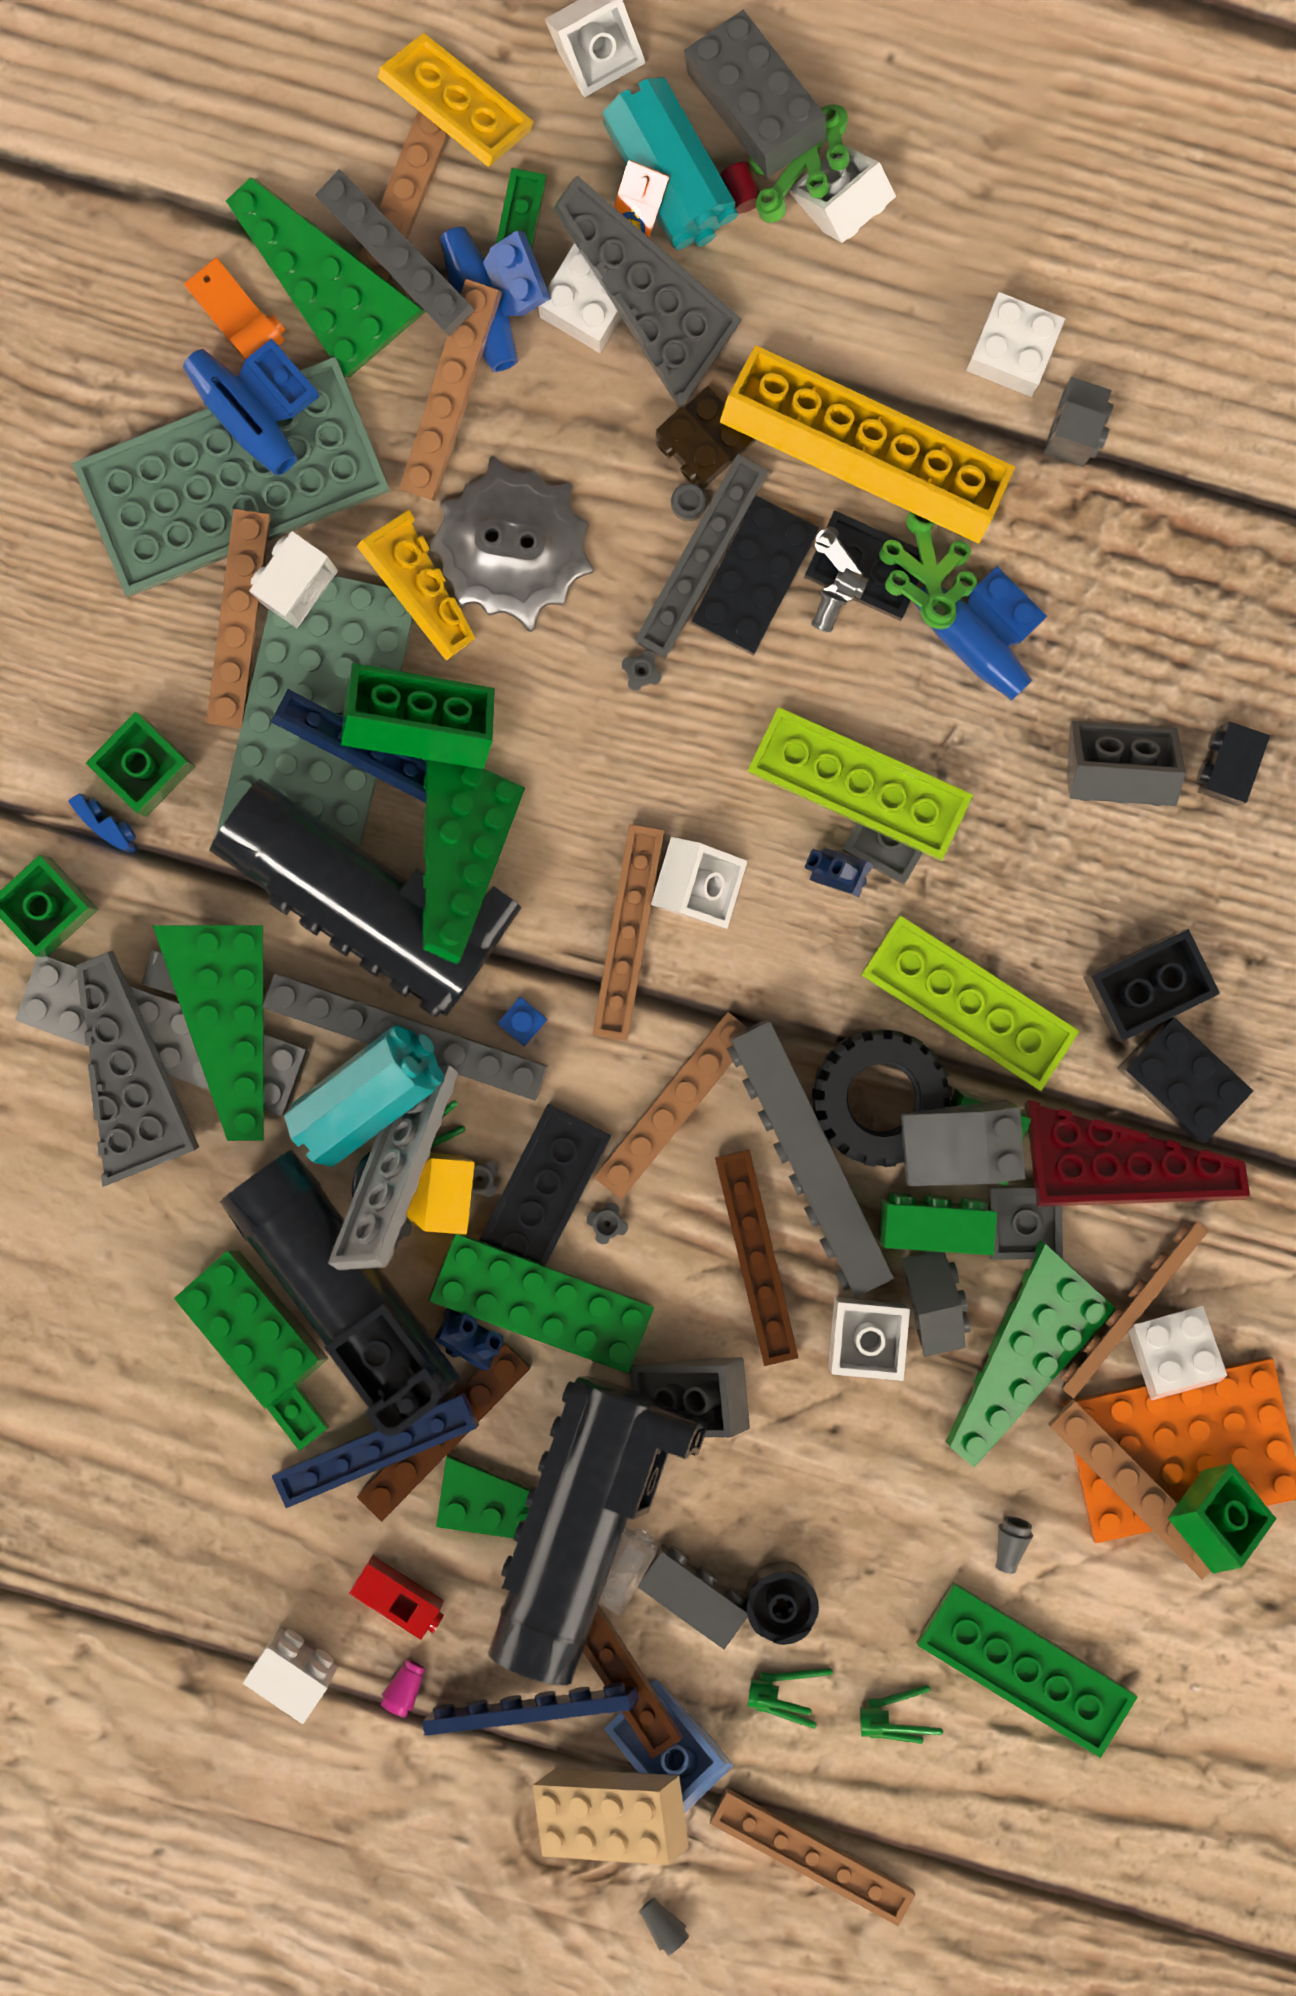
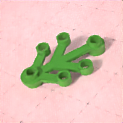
M831 104L821 108L825 114L826 139L792 161L772 188H766L758 194L756 208L762 221L773 223L779 221L785 215L787 206L784 196L806 166L809 175L806 185L810 196L821 198L829 192L830 185L827 176L823 173L818 152L825 140H828L830 147L826 153L830 168L842 170L848 166L850 157L841 137L847 128L848 115L842 106ZM750 156L749 161L753 172L763 175L764 173ZM822 183L820 186L814 187L816 184Z
M909 511L906 523L909 531L916 536L920 562L907 553L901 543L896 540H887L883 544L879 556L888 565L899 564L922 582L926 587L927 594L909 581L908 575L900 570L890 573L885 582V588L890 594L895 596L904 594L921 608V617L927 625L935 629H946L956 619L955 604L963 596H969L977 585V579L972 573L962 571L957 575L952 588L946 594L942 593L941 582L956 566L965 564L971 554V550L965 542L955 541L951 544L946 556L937 565L930 533L935 523ZM887 550H892L896 555L890 554ZM955 551L960 552L962 556L957 555ZM893 580L900 582L902 586L895 584ZM960 581L966 582L968 586H964Z

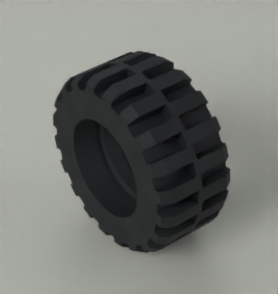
M879 1029L859 1032L839 1042L835 1049L829 1051L824 1058L822 1066L818 1068L815 1075V1086L812 1088L813 1111L826 1138L845 1156L864 1165L894 1167L896 1164L905 1162L902 1124L889 1131H873L862 1126L853 1117L848 1104V1092L853 1079L860 1071L871 1065L889 1064L903 1071L913 1085L915 1102L912 1112L949 1107L950 1097H953L952 1086L948 1085L947 1077L949 1075L945 1066L940 1064L937 1059L938 1056L932 1049L926 1047L919 1039L906 1035L903 1032Z

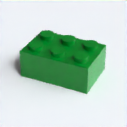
M890 1192L889 1198H880L877 1240L884 1248L994 1256L997 1212L987 1206L988 1202H983L982 1199L961 1197L960 1203H951V1200L947 1199L946 1196L925 1195V1201H918L908 1193Z

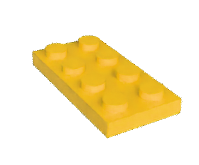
M424 32L380 67L378 78L488 167L510 150L532 129L534 121Z

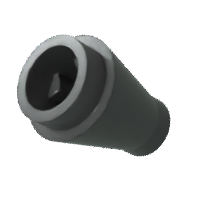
M1007 1516L1004 1518L1003 1523L998 1525L997 1561L995 1565L998 1570L1010 1574L1016 1573L1018 1564L1033 1538L1031 1532L1032 1525L1026 1520Z
M655 1897L639 1910L659 1951L664 1950L669 1956L689 1938V1934L685 1930L686 1925L662 1906Z

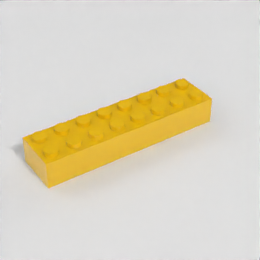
M757 345L754 346L733 385L720 419V423L978 544L995 515L1015 469V466Z

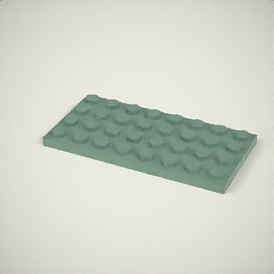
M336 357L300 371L318 391L319 397L294 418L276 421L297 456L295 464L282 475H274L245 451L208 408L72 463L124 594L128 598L227 558L234 509L270 514L271 521L268 541L391 492Z
M334 576L297 629L268 609L217 833L241 798L261 778L294 802L298 801L314 816L361 848L377 778L271 723V720L287 689L343 717L345 693L352 663L402 671L414 619L390 588Z

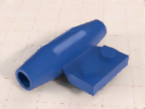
M465 227L452 228L440 236L449 283L460 295L465 279L498 289L502 292L482 356L492 372L507 370L518 362L508 316H524L550 300V295L525 232L517 230L489 248L490 252L484 259Z
M272 338L244 360L238 377L205 349L193 352L185 360L183 369L207 408L238 444L274 475L279 476L287 472L295 464L297 456L276 421L294 418L319 397L318 391Z
M997 566L974 588L969 595L967 604L961 599L955 604L956 619L950 627L946 629L932 628V630L976 676L1012 701L1031 683L1032 679L1009 646L1020 644L1047 616ZM924 585L921 588V590L927 594L926 587ZM941 586L942 593L946 594L948 590ZM916 605L918 610L921 612V608L918 605Z

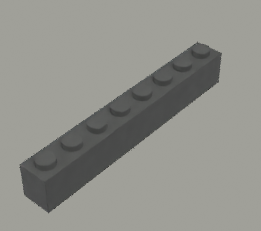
M274 974L263 1005L265 1009L367 1044L373 1042L393 1025L414 1031L417 1036L424 1034L433 1043V1054L435 1055L438 1067L450 1065L459 1072L458 1075L534 1101L538 1098L548 1069V1065L282 974Z
M765 1019L730 1036L729 1039L732 1046L728 1047L727 1051L735 1067L742 1065L748 1076L742 1082L751 1100L758 1097L764 1109L759 1111L758 1115L766 1131L768 1132L773 1129L779 1140L773 1146L782 1164L789 1161L794 1171V1174L788 1177L797 1195L804 1193L809 1202V1206L805 1207L804 1210L812 1226L820 1225L825 1237L819 1241L828 1259L835 1256L840 1269L835 1271V1274L842 1289L845 1291L850 1288L856 1298L893 1280L894 1277L771 1022Z

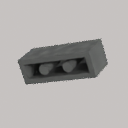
M661 1544L637 1577V1587L725 1650L748 1618L745 1597L732 1587L726 1590L716 1583L718 1578L707 1568L701 1566L698 1570L687 1562L689 1557L676 1546L672 1545L669 1549L664 1544Z

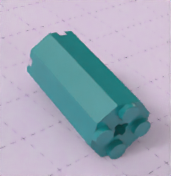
M665 77L647 78L638 83L641 88L640 91L632 95L630 90L627 89L610 103L602 112L605 119L603 120V125L626 166L628 160H633L670 175L656 219L672 248L678 251L693 243L701 247L716 237L715 231L720 226L732 222L739 213L735 208V201Z
M393 1025L293 1102L292 1108L284 1115L291 1140L298 1147L304 1144L310 1150L306 1156L312 1162L329 1167L335 1166L433 1093L437 1086L444 1082L445 1077L438 1067L435 1055L433 1054L434 1046L431 1040L424 1034L417 1036L414 1031Z

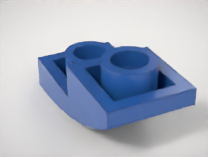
M79 793L68 800L83 822L102 839L127 852L132 853L137 850L132 841L136 839V835L126 820L121 822L120 819L112 816L103 820L102 817L106 813L95 797L90 799L89 796Z

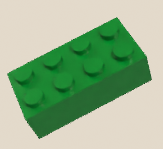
M352 663L345 693L341 745L484 769L493 741L495 688Z
M227 1250L174 1297L179 1306L264 1409L280 1403L292 1390L298 1387L329 1359L240 1251Z

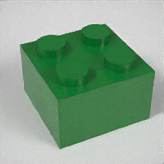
M134 712L85 763L137 814L145 817L196 767L146 717L137 712Z
M38 855L0 891V919L35 957L49 956L99 910L51 857Z
M1232 1463L1202 1470L1167 1517L1213 1574L1243 1568L1277 1519Z

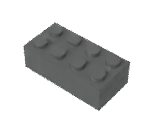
M744 9L684 49L688 75L767 178L826 139L825 114Z

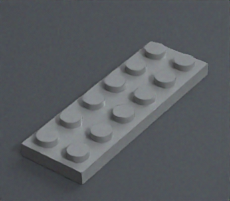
M450 1065L439 1067L444 1074L445 1080L437 1086L433 1093L378 1133L328 1261V1264L334 1268L345 1270L387 1267L388 1261L393 1255L394 1245L400 1229L406 1220V1213L411 1199L418 1188V1181L424 1164L429 1158L430 1148L436 1132L442 1123V1116L446 1105L454 1091V1084L459 1072Z

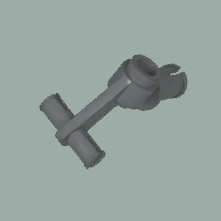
M835 527L822 529L817 534L815 543L817 551L825 553L839 571L834 583L821 590L823 597L811 622L812 626L824 632H832L842 605L847 604L848 600L854 596L861 599L869 581V578L863 576L864 573L839 541V533Z

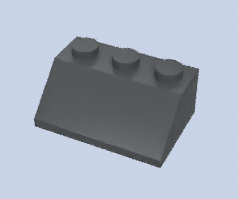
M1071 721L1067 763V783L1070 799L1107 801L1121 804L1137 803L1154 806H1177L1186 774L1177 728Z

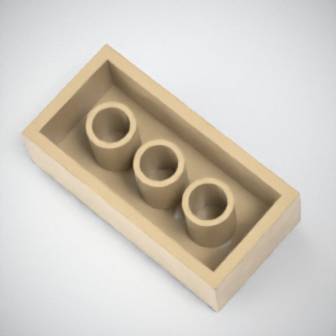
M554 1769L533 1784L543 1857L670 1865L689 1848L679 1775Z

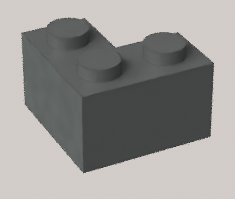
M1071 377L1064 387L1042 454L1081 467L1084 466L1090 457L1095 458L1099 449L1104 447L1110 428L1104 427V425L1107 424L1114 405L1108 402L1112 390Z
M937 1251L902 1258L904 1278L914 1311L915 1328L924 1357L966 1348L965 1333L970 1332L969 1321L965 1312L968 1311V1304L964 1290L957 1291L955 1283H959L955 1262L948 1263L945 1252Z

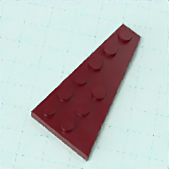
M1027 1100L1025 1103L1026 1115L1031 1118L1028 1126L1037 1207L1246 1200L1250 1197L1245 1161L1207 1150L1198 1151L1180 1146L1181 1143L1172 1140L1163 1141L1152 1138L1147 1133L1102 1120H1089L1072 1115V1112L1060 1108L1054 1110L1040 1106L1039 1102Z

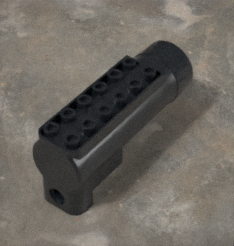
M261 778L249 788L235 806L209 849L210 852L244 874V878L264 888L270 896L269 904L285 915H288L290 911L301 917L299 924L315 936H318L320 931L331 938L329 941L331 947L346 957L350 952L362 959L359 964L360 967L375 977L381 972L392 981L389 986L406 998L410 993L421 1000L419 1007L435 1018L440 1013L444 1016L450 1013L522 909L517 902L493 886L483 899L462 958L458 964L423 950V909L425 908L423 876L425 873L416 868L410 878L406 880L305 809L298 801L294 802Z
M291 1149L236 1187L220 1203L242 1237L248 1241L325 1343L324 1349L368 1408L365 1411V1415L374 1427L384 1435H397L431 1411L437 1405L439 1399L459 1381V1374L380 1267L338 1270L328 1264L344 1219L320 1186V1182Z
M580 1376L575 1382L569 1381L565 1387L562 1402L566 1404L561 1417L557 1416L552 1424L550 1437H553L550 1450L545 1451L538 1465V1471L541 1472L537 1486H532L527 1496L526 1506L529 1507L526 1519L525 1521L521 1520L516 1528L514 1541L517 1542L514 1554L507 1557L502 1569L501 1576L505 1577L502 1588L509 1592L504 1604L501 1606L500 1619L488 1651L489 1657L502 1667L529 1679L552 1685L564 1686L572 1683L584 1645L589 1641L594 1616L628 1518L633 1520L649 1513L669 1453L683 1459L689 1458L690 1454L694 1456L699 1455L708 1428V1421L664 1405L637 1391L590 1376Z

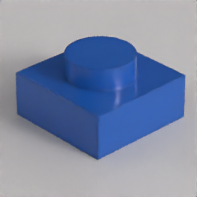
M519 997L497 1024L525 1047L548 1019L525 999Z

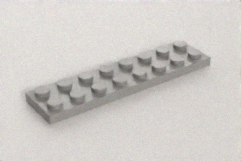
M50 956L37 957L15 1021L89 1047V1045L85 1044L84 1032L87 1031L85 1010L81 1008L76 966ZM128 985L168 1076L209 1090L180 1004ZM265 1033L264 1110L284 1116L308 1049Z

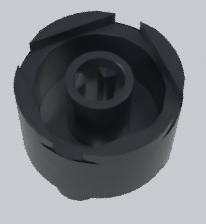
M773 1562L758 1569L748 1579L745 1592L747 1616L750 1625L758 1635L773 1641V1643L788 1645L804 1639L809 1634L818 1617L819 1602L814 1584L803 1569L792 1562ZM784 1598L787 1606L780 1608L777 1599Z

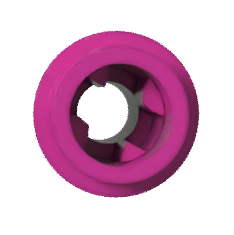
M406 1659L404 1665L381 1694L384 1698L380 1705L389 1712L405 1718L408 1712L414 1709L425 1668L414 1661Z

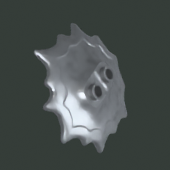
M491 456L486 474L480 480L466 484L463 494L459 498L441 501L440 505L444 513L443 521L437 533L427 544L430 548L429 552L436 554L441 559L442 574L445 580L451 583L453 598L456 599L460 608L475 603L479 604L488 615L507 613L515 617L527 631L532 632L541 609L547 605L563 606L565 604L569 587L573 582L582 576L594 572V568L584 551V538L589 522L577 516L570 505L573 484L549 486L544 483L537 471L527 473L512 471L505 467L495 456ZM492 532L499 534L495 542H488L486 540V536ZM523 538L533 539V546L531 548H523L521 546Z

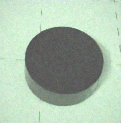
M692 483L678 486L671 497L673 513L684 521H694L701 517L706 509V495L698 485H693Z

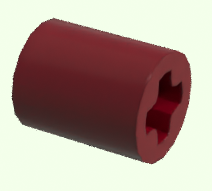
M743 161L724 169L720 176L735 201V208L738 213H746L756 208V200L760 190L750 164L747 161Z

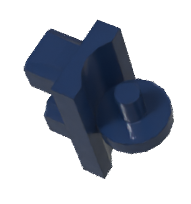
M824 847L822 851L811 850L805 864V869L812 872L809 880L858 898L861 895L862 887L867 883L865 876L873 867V864L868 861Z
M449 1308L444 1310L442 1325L434 1338V1341L445 1347L448 1355L453 1358L460 1356L482 1371L490 1369L493 1357L499 1354L504 1340L503 1336L496 1331H488L477 1324L476 1319L469 1314H462Z

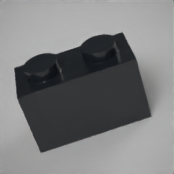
M1230 721L1221 725L1220 729L1215 728L1208 744V748L1212 749L1208 763L1203 762L1197 775V782L1201 783L1197 793L1235 806L1246 804L1270 735Z

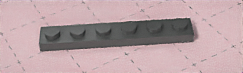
M340 169L315 194L449 336L473 313L475 309Z
M737 454L635 638L636 644L666 660L764 483L769 470Z

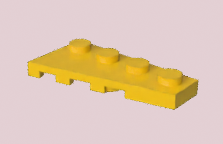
M409 509L364 538L357 545V548L447 661L476 638L456 599L449 597L444 587L446 580L440 568H434L427 554L430 548L424 537H419L412 525L415 519Z

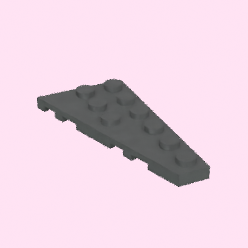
M576 176L572 179L553 209L678 407L683 406L742 319L579 176Z
M113 950L76 965L81 1008L85 1010L87 1031L84 1032L85 1044L89 1045L91 1063L88 1064L94 1119L98 1121L100 1141L97 1143L98 1154L102 1156L103 1161L102 1187L199 1148L195 1135Z

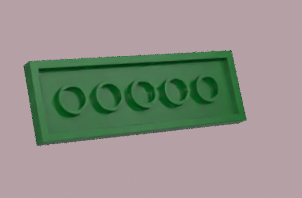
M463 1234L453 1235L428 1298L430 1302L463 1314L467 1313L476 1319L627 1374L654 1310V1306Z
M952 1582L916 1641L917 1646L1100 1758L1138 1698L1133 1691L955 1582Z

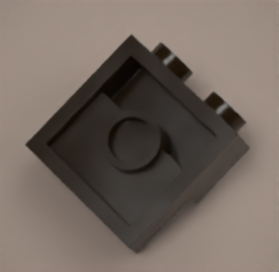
M709 386L685 407L681 406L656 429L658 441L655 442L659 450L667 458L670 459L674 456L682 465L680 471L690 483L694 485L697 482L703 489L733 463L737 454L741 455L756 441V439L720 423L725 403Z

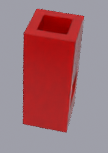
M374 1555L371 1556L349 1592L351 1596L422 1640L427 1630L434 1633L444 1617V1614L440 1612L444 1602L443 1599Z

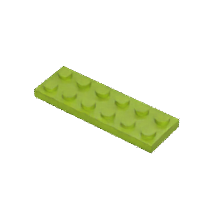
M780 707L777 708L747 770L753 776L941 862L973 798V794Z
M901 915L897 917L860 975L1039 1091H1042L1080 1032Z

